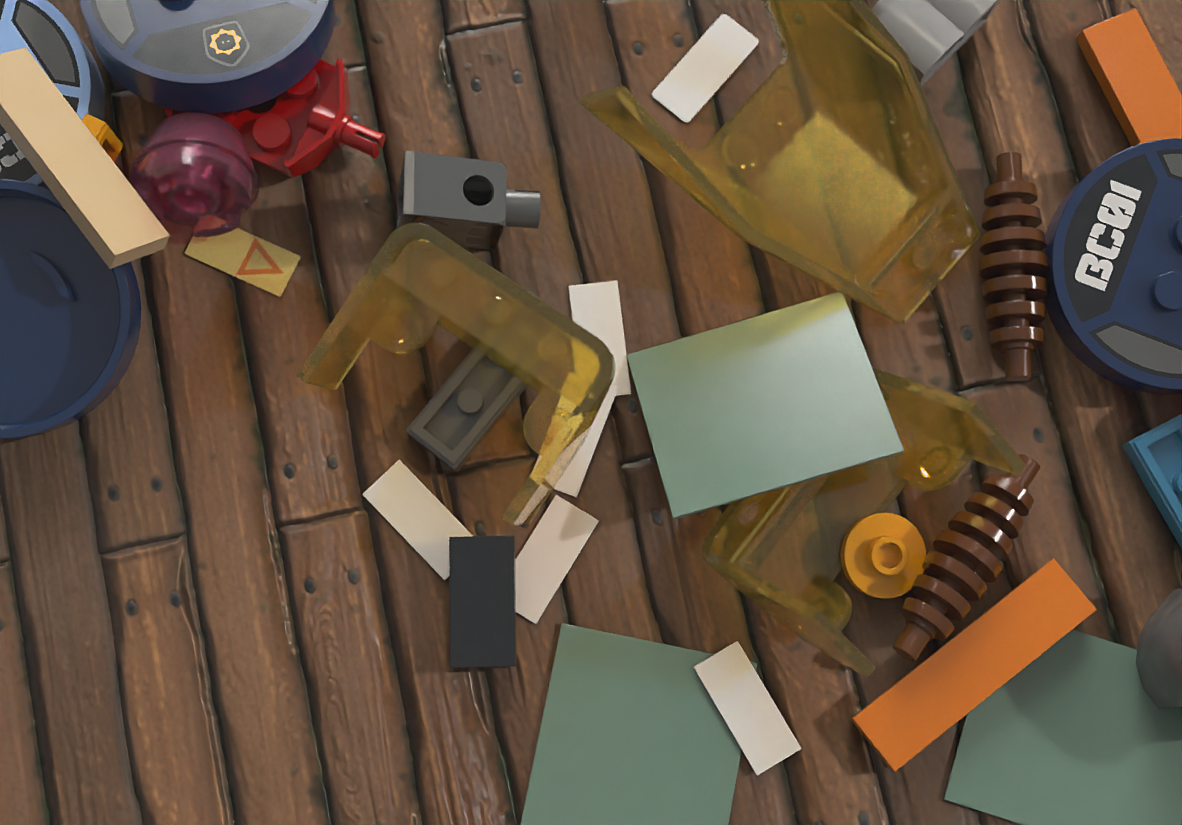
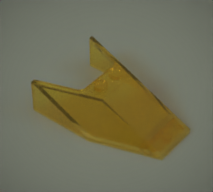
M762 0L781 45V61L776 69L701 149L692 148L668 135L625 86L587 93L579 103L737 237L895 323L904 324L981 235L908 55L863 0Z

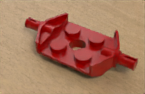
M320 59L301 81L278 95L275 106L265 113H252L247 108L222 113H191L165 108V114L173 125L292 178L315 169L335 148L342 150L344 144L375 159L380 153L379 148L382 149L385 142L384 133H379L358 124L350 117L348 73L344 61L341 59H337L335 65Z

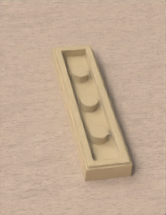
M25 47L1 53L0 124L109 269L165 249L170 236L28 49Z

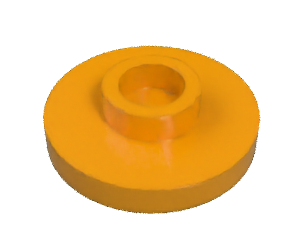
M893 513L866 515L857 520L848 529L843 538L840 559L844 574L858 591L867 596L884 599L901 596L911 590L917 575L924 572L922 564L926 558V548L923 538L917 528L902 516Z

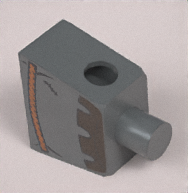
M405 151L397 190L396 250L496 249L505 227L538 228L541 212L540 191L506 189L507 168L501 162Z

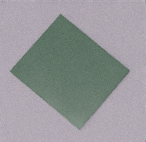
M842 291L626 355L673 519L904 452Z
M562 623L520 825H728L742 749L694 669V666L714 654ZM751 662L756 671L757 663Z
M1072 629L966 714L944 800L1022 825H1182V707L1157 708L1142 688L1136 666V649Z

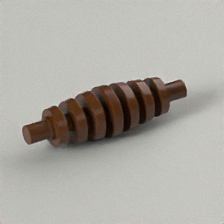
M1006 152L996 156L997 181L985 188L984 204L991 208L985 210L982 215V228L988 232L980 237L979 251L986 256L979 259L978 271L980 277L989 279L981 284L983 299L987 302L995 303L985 308L987 323L1003 327L989 333L991 347L1004 353L1005 379L1008 381H1025L1032 378L1030 352L1034 350L1033 348L1043 345L1044 330L1030 325H1035L1045 320L1046 305L1037 302V300L1047 296L1048 280L1040 276L1049 268L1048 255L1040 252L1047 246L1044 232L1037 229L1042 224L1041 212L1037 206L1031 205L1038 200L1036 186L1022 178V155L1017 152Z
M1019 454L1005 475L990 474L980 485L982 493H973L964 503L966 511H958L948 522L950 530H941L933 542L937 552H928L922 564V568L927 575H917L911 587L912 592L918 599L907 597L900 610L902 616L906 619L907 625L892 647L899 655L915 662L929 639L946 640L954 630V626L949 619L962 621L971 610V606L967 601H979L988 590L985 582L993 583L996 581L1003 569L999 561H1006L1013 548V543L1010 539L1017 538L1024 523L1020 516H1027L1034 503L1027 488L1040 470V465L1035 460L1026 455Z

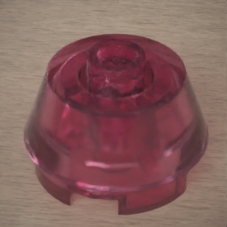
M181 113L163 120L151 134L130 168V180L133 188L161 223L162 218L175 224L192 226L193 237L219 236L237 229L240 225V216L253 205L259 193V179L240 132L227 121L204 113Z

